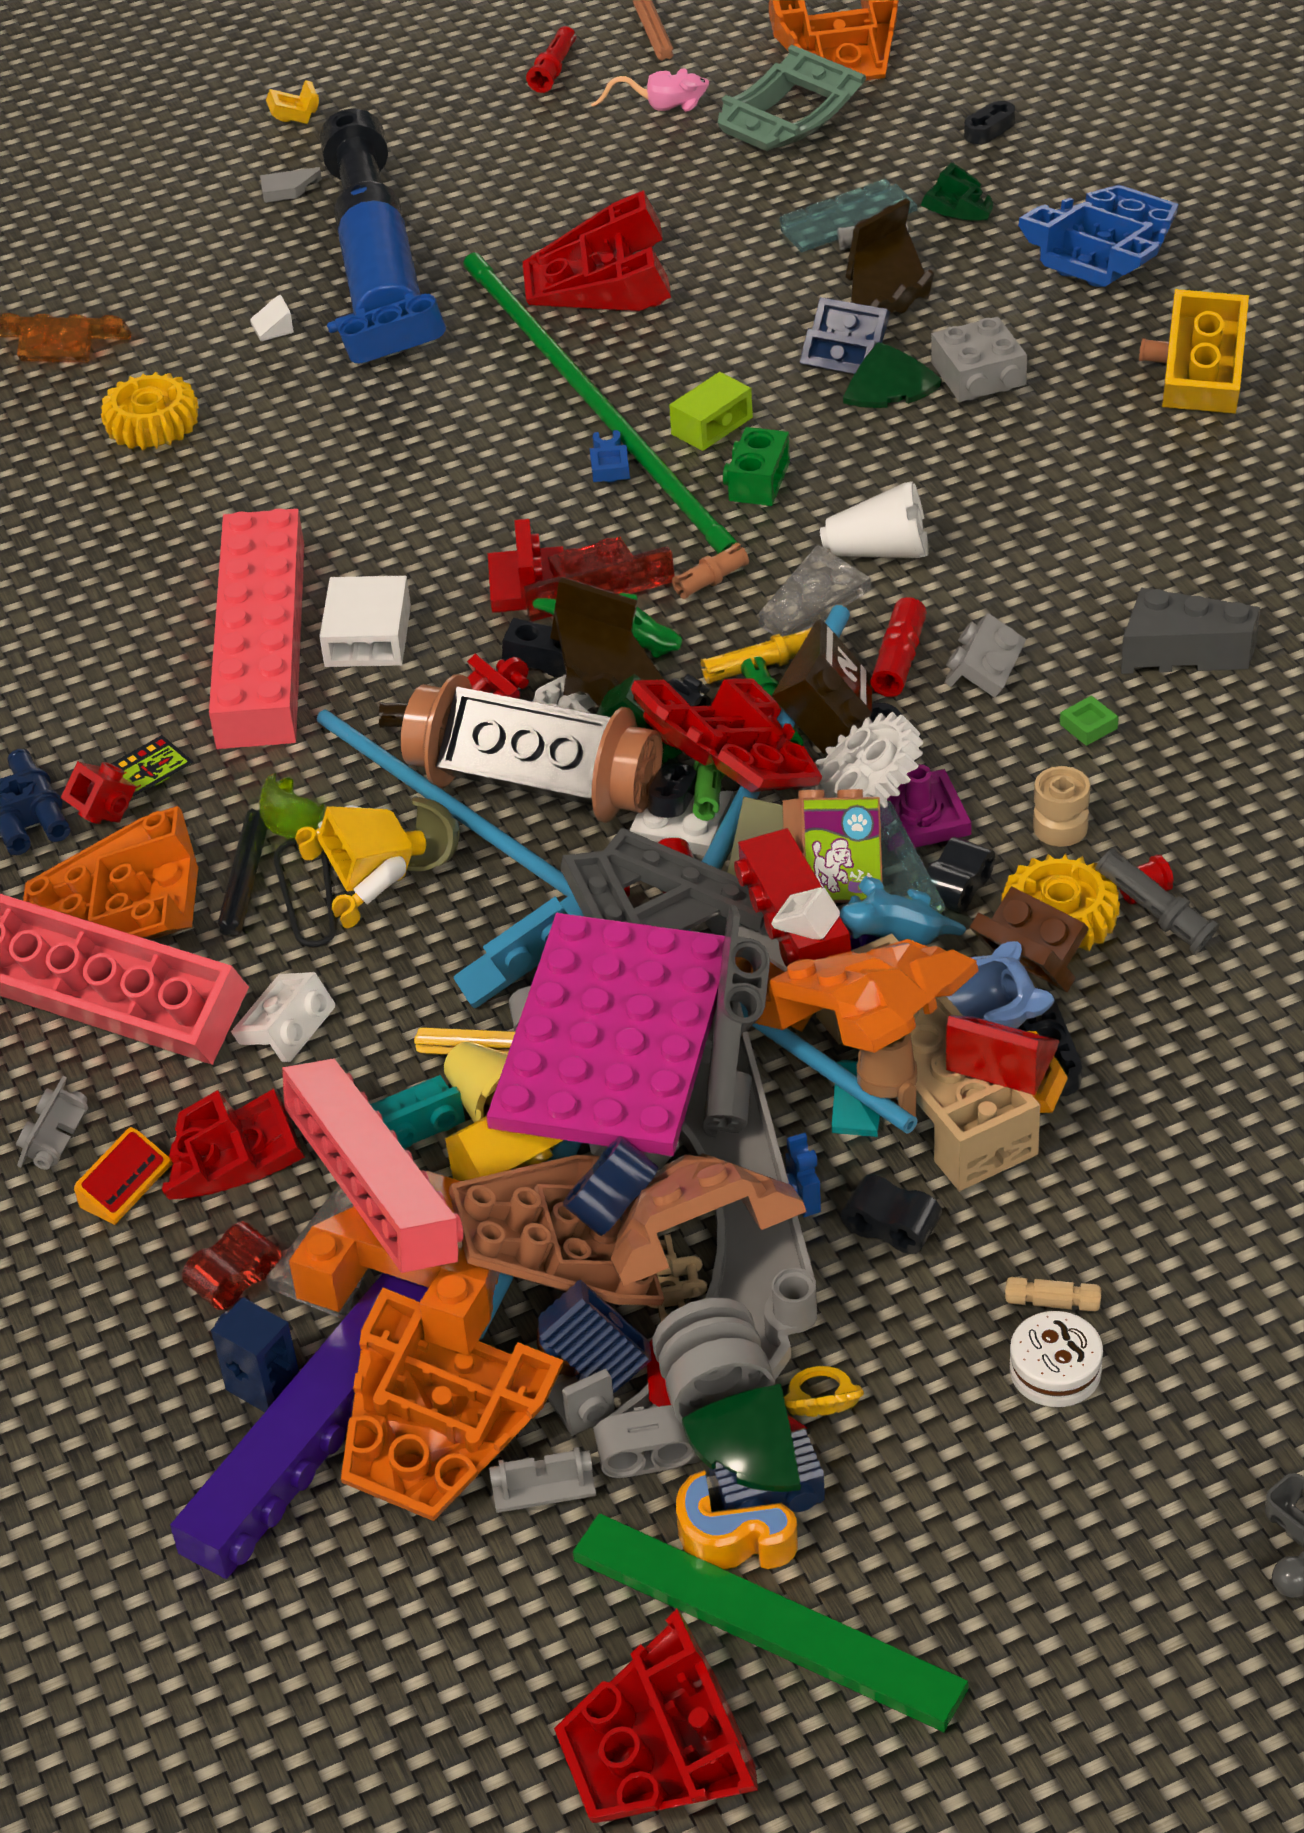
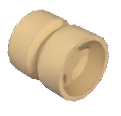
M1058 766L1046 769L1037 776L1034 784L1035 808L1033 813V829L1040 841L1048 845L1064 847L1074 845L1086 836L1089 821L1090 782L1083 772L1073 767Z

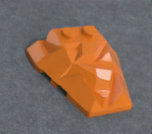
M910 939L875 948L866 953L858 954L850 951L824 959L795 961L787 966V971L770 979L767 984L769 993L766 994L765 1008L755 1024L784 1030L823 1008L835 1010L843 1045L875 1053L912 1032L916 1028L914 1015L921 1008H923L924 1014H932L938 1008L935 997L952 996L979 971L977 961L953 949L946 951L938 946L928 947Z
M383 1287L361 1329L359 1343L361 1351L358 1373H355L353 1390L355 1395L352 1417L349 1418L341 1481L343 1484L435 1521L529 1421L543 1409L563 1367V1360L517 1342L513 1353L510 1354L478 1341L469 1356L426 1342L419 1307L420 1302Z

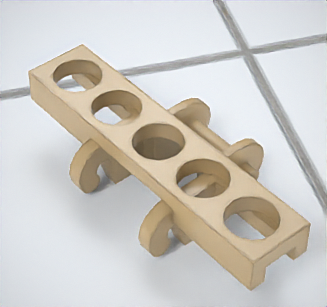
M671 1234L664 1235L665 1240H659L662 1249L667 1250L665 1257L670 1267L657 1273L665 1300L662 1306L648 1305L651 1308H658L660 1323L669 1315L666 1313L665 1307L678 1305V1308L685 1305L684 1299L705 1294L708 1288L706 1282L698 1278L697 1272L702 1268V1260L696 1256L677 1258L676 1253H674ZM671 1274L667 1277H660L661 1275ZM688 1275V1280L679 1281V1276Z

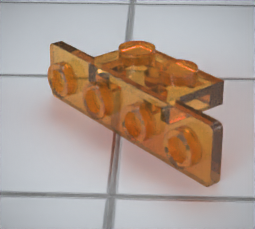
M4 313L0 316V337H19L17 356L21 361L88 363L91 339L130 340L132 333L123 319L113 315H104L101 318H87L82 315L72 314L68 318H56L48 314L20 317L13 313Z

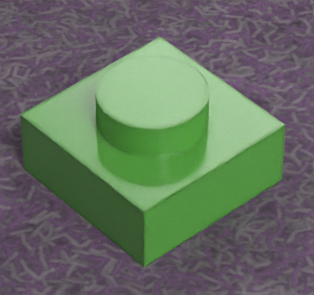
M1091 695L1060 712V725L1087 746L1118 729L1119 716Z

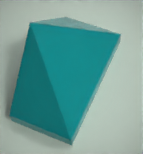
M841 1060L837 1062L857 1076L858 1061ZM835 1084L832 1133L878 1137L881 1116Z

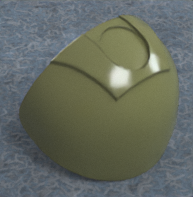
M414 796L412 804L417 806L415 830H420L424 833L426 849L423 855L411 856L407 870L425 871L443 865L452 858L458 847L460 828L458 821L454 819L445 806L431 799Z

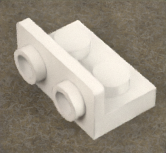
M315 972L279 974L233 1028L231 1033L239 1045L270 1044L282 1062H291L335 1008V1002Z

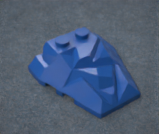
M1115 185L1086 193L1085 202L1073 205L1074 199L1067 198L1062 200L1061 209L1055 210L1049 208L1046 204L1038 206L1019 217L1018 226L1029 243L1040 246V260L1045 267L1057 270V273L1062 276H1074L1086 280L1091 286L1105 287L1121 276L1140 267L1158 254L1177 214L1179 204L1122 185Z

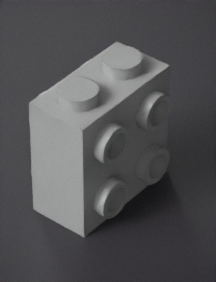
M999 317L984 318L978 322L962 326H952L946 330L931 333V363L959 402L974 400L981 396L1005 392L1012 388L1026 385L1027 354Z

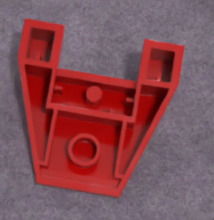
M642 190L612 203L524 260L523 273L527 303L536 306L641 311L648 307L658 306L671 298L669 278L652 248L657 242L663 240L661 224L645 191ZM644 249V250H642V251H640V252H637V253H635V254L632 255V253H634V252H636V251H638V250Z

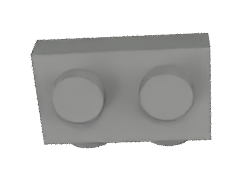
M987 612L977 625L971 621L960 635L958 641L963 645L962 647L958 646L947 661L946 666L950 668V671L944 683L951 687L962 675L995 698L1004 688L1026 639Z

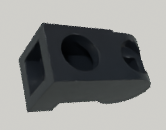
M513 618L502 641V659L506 661L509 658L519 657L528 667L543 670L553 677L566 675L560 641L550 638L552 627Z

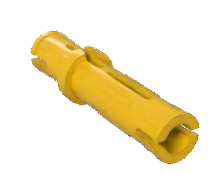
M812 627L783 637L780 634L771 636L769 641L708 659H701V666L705 667L702 669L707 684H711L721 679L742 674L741 665L749 658H751L755 669H758L754 661L756 656L762 657L766 662V666L776 663L779 666L787 665L789 660L794 659Z

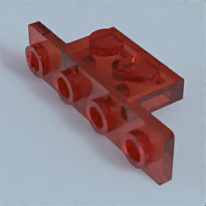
M621 537L602 539L592 545L570 548L559 554L548 556L549 569L554 578L524 587L527 614L531 621L554 616L534 608L533 601L537 598L556 599L561 577L615 594H620L621 592L632 594L671 583L672 578L675 577L672 551L668 546L632 555Z

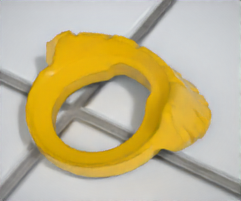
M815 1366L800 1371L791 1379L788 1386V1394L784 1397L786 1409L793 1416L806 1415L808 1417H817L818 1414L821 1416L830 1415L854 1407L859 1398L863 1396L864 1391L860 1385L852 1384L849 1376L842 1370L829 1366ZM816 1376L831 1377L840 1384L835 1391V1395L811 1398L810 1395L800 1389V1386L807 1379Z

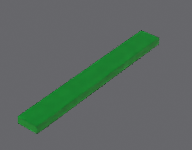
M599 1513L573 1550L574 1562L669 1606L678 1608L682 1612L943 1733L968 1692V1680Z

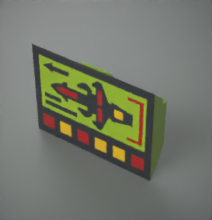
M161 735L111 764L122 769L125 772L123 778L137 786L132 796L134 797L148 788L169 779V776L194 762Z

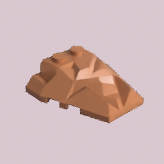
M701 1153L699 1156L685 1154L663 1166L649 1185L641 1190L640 1194L626 1208L611 1260L623 1286H627L670 1268L657 1233L740 1199L759 1228L763 1230L807 1212L804 1203L790 1184Z

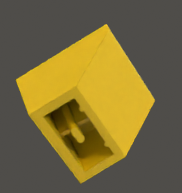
M487 1116L445 1138L453 1179L459 1181L542 1163L553 1156L550 1148L563 1141L555 1138L488 1129Z

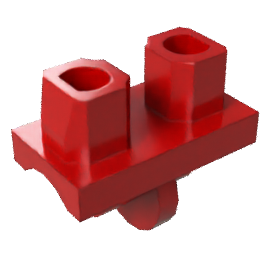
M474 654L467 661L473 670L467 677L472 690L492 692L493 694L519 699L520 691L518 688L524 689L529 684L527 679L528 665L519 657L509 658L506 661L503 659L499 660L496 664L498 671L477 654Z

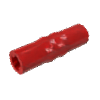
M912 597L901 598L896 602L888 628L882 639L879 656L871 677V686L874 691L885 697L898 696L902 692L911 663L916 654L919 637L927 615L924 604Z

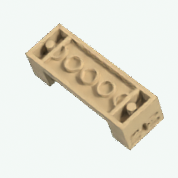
M891 933L854 949L852 952L858 954L866 953L872 949L899 941ZM947 996L935 997L938 1008L932 1014H924V1010L921 1008L914 1015L916 1028L911 1032L914 1060L917 1062L916 1102L934 1123L935 1163L957 1190L962 1191L1038 1155L1040 1104L1031 1094L946 1070V1025L948 1017L963 1015ZM823 1008L816 1012L818 1020L836 1042L841 1044L842 1038L835 1010Z

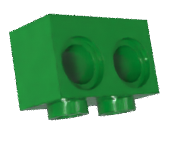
M745 427L740 441L734 442L731 463H726L723 470V485L728 486L729 501L773 506L790 463L788 431Z

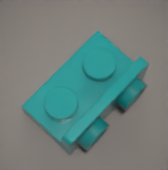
M441 1075L370 1104L375 1111L378 1110L380 1112L383 1122L388 1129L395 1131L398 1142L404 1149L416 1142L447 1131L465 1122L460 1091L457 1087L449 1088Z

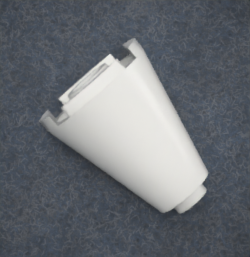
M913 481L904 482L826 518V526L820 528L824 550L830 549L833 556L920 558L928 556L929 550L927 531L923 532V509L917 487L913 484Z

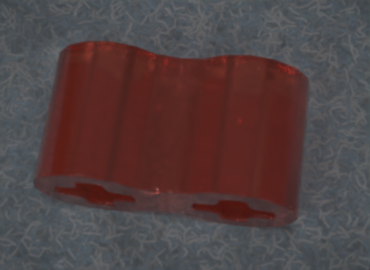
M245 1221L238 1222L232 1225L215 1245L202 1249L189 1258L182 1272V1280L213 1308L223 1310L233 1305L249 1286L267 1279L275 1272L281 1261V1250L250 1223Z

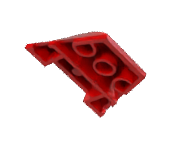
M678 1608L665 1619L668 1626L645 1648L640 1644L630 1654L633 1660L610 1682L602 1681L554 1728L585 1810L592 1823L613 1821L642 1813L758 1791L754 1761L718 1679Z

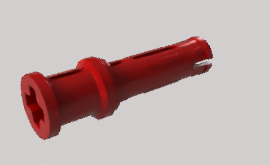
M568 26L560 27L546 52L540 53L536 57L534 66L528 70L526 75V81L532 90L538 93H545L553 87L554 79L562 71L561 62L576 40V36H573L575 31Z

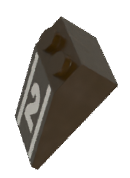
M821 618L813 625L772 697L817 748L825 754L827 753V747H836L839 744L838 736L843 735L846 738L850 735L853 725L859 729L862 727L865 719L870 717L872 713V675Z

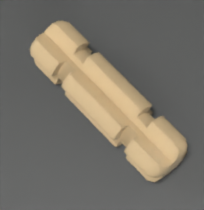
M1010 1277L1006 1281L1005 1299L1009 1304L1026 1305V1302H1033V1306L1071 1310L1072 1306H1079V1310L1096 1312L1101 1304V1287L1097 1284L1081 1283V1287L1074 1286V1282L1035 1279L1033 1283L1028 1282L1027 1278Z

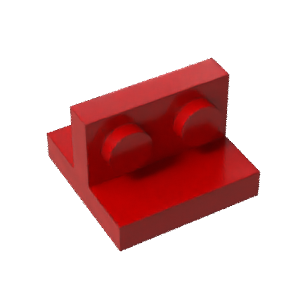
M530 519L514 520L517 550L487 553L492 613L536 609L533 606V601L537 598L556 599L559 580L561 577L566 578L563 546L540 548L539 533L531 534Z

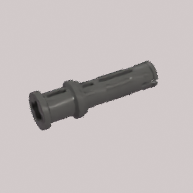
M1114 848L1107 851L1095 868L1097 872L1111 880L1118 888L1159 919L1158 924L1164 932L1170 930L1190 946L1189 951L1193 955L1198 954L1218 930L1220 924L1215 920L1207 921L1189 906L1190 901L1187 898L1180 896L1175 898L1139 868L1126 860Z

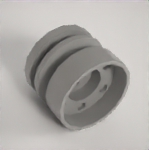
M706 1298L690 1302L672 1311L658 1324L652 1337L653 1351L659 1363L661 1375L666 1380L667 1394L674 1415L681 1424L682 1418L713 1402L745 1391L775 1385V1378L766 1353L761 1349L760 1337L755 1330L752 1314L744 1304L729 1298Z

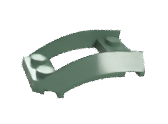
M791 44L788 48L789 54L780 64L775 63L750 88L734 97L724 95L722 98V113L719 112L717 123L724 133L765 151L789 145L802 140L825 125L864 83L866 77L862 73ZM795 84L827 97L817 109L795 123L765 112L778 103Z

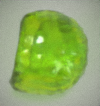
M276 773L268 775L259 796V813L264 824L272 833L293 839L300 828L312 827L316 829L318 823L323 819L325 805L322 803L318 806L316 802L297 796L293 791L292 778L284 777L276 782Z

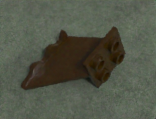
M907 198L894 205L885 207L881 212L867 219H862L854 226L845 276L849 281L852 280L851 303L888 309L891 313L896 311L902 314L907 311L915 299L919 297L925 300L929 299L934 272L930 269L924 272L906 227L910 201Z
M560 578L550 638L560 641L566 670L563 695L568 696L579 691L587 693L596 705L600 706L609 690L618 684L621 685L624 680L633 674H636L642 680H664L632 634L638 600L568 578Z

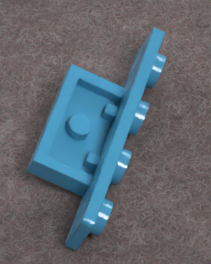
M573 893L561 902H559L556 896L491 940L483 946L486 954L454 976L455 982L473 1008L479 1007L538 966L556 913L584 916Z

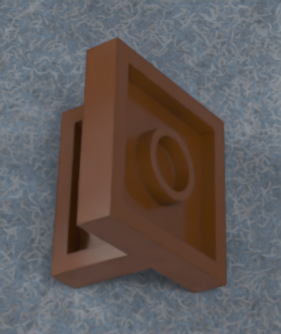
M1012 886L992 919L978 912L969 927L992 953L1001 944L1018 941L1022 948L1020 963L1025 967L1026 971L1065 992L1069 991L1076 979L1067 966L1089 931L1085 923Z

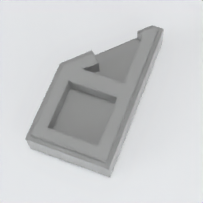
M320 167L260 175L264 202L298 198L305 192V187L308 184L318 183L322 180Z

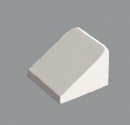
M281 295L271 300L250 319L251 325L260 341L294 333L290 310Z
M820 887L790 895L773 918L771 924L774 929L820 940L826 936L838 919L840 911L826 889Z

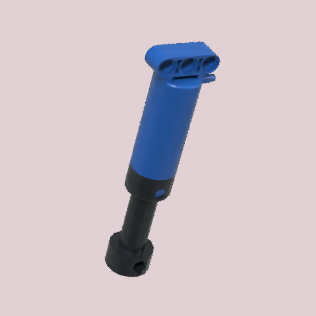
M357 108L341 110L331 115L324 123L320 133V142L324 164L333 176L341 180L343 192L337 198L334 213L353 313L336 318L335 321L329 322L327 327L330 333L339 332L351 362L365 363L433 341L444 334L446 326L435 297L431 294H420L400 200L394 191L381 181L380 171L385 167L388 158V148L383 126L376 116L366 110Z

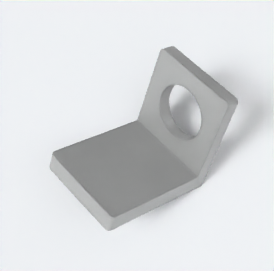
M603 1369L580 1381L576 1376L553 1386L548 1396L550 1404L571 1436L597 1425L599 1421L615 1411L612 1378L607 1369Z

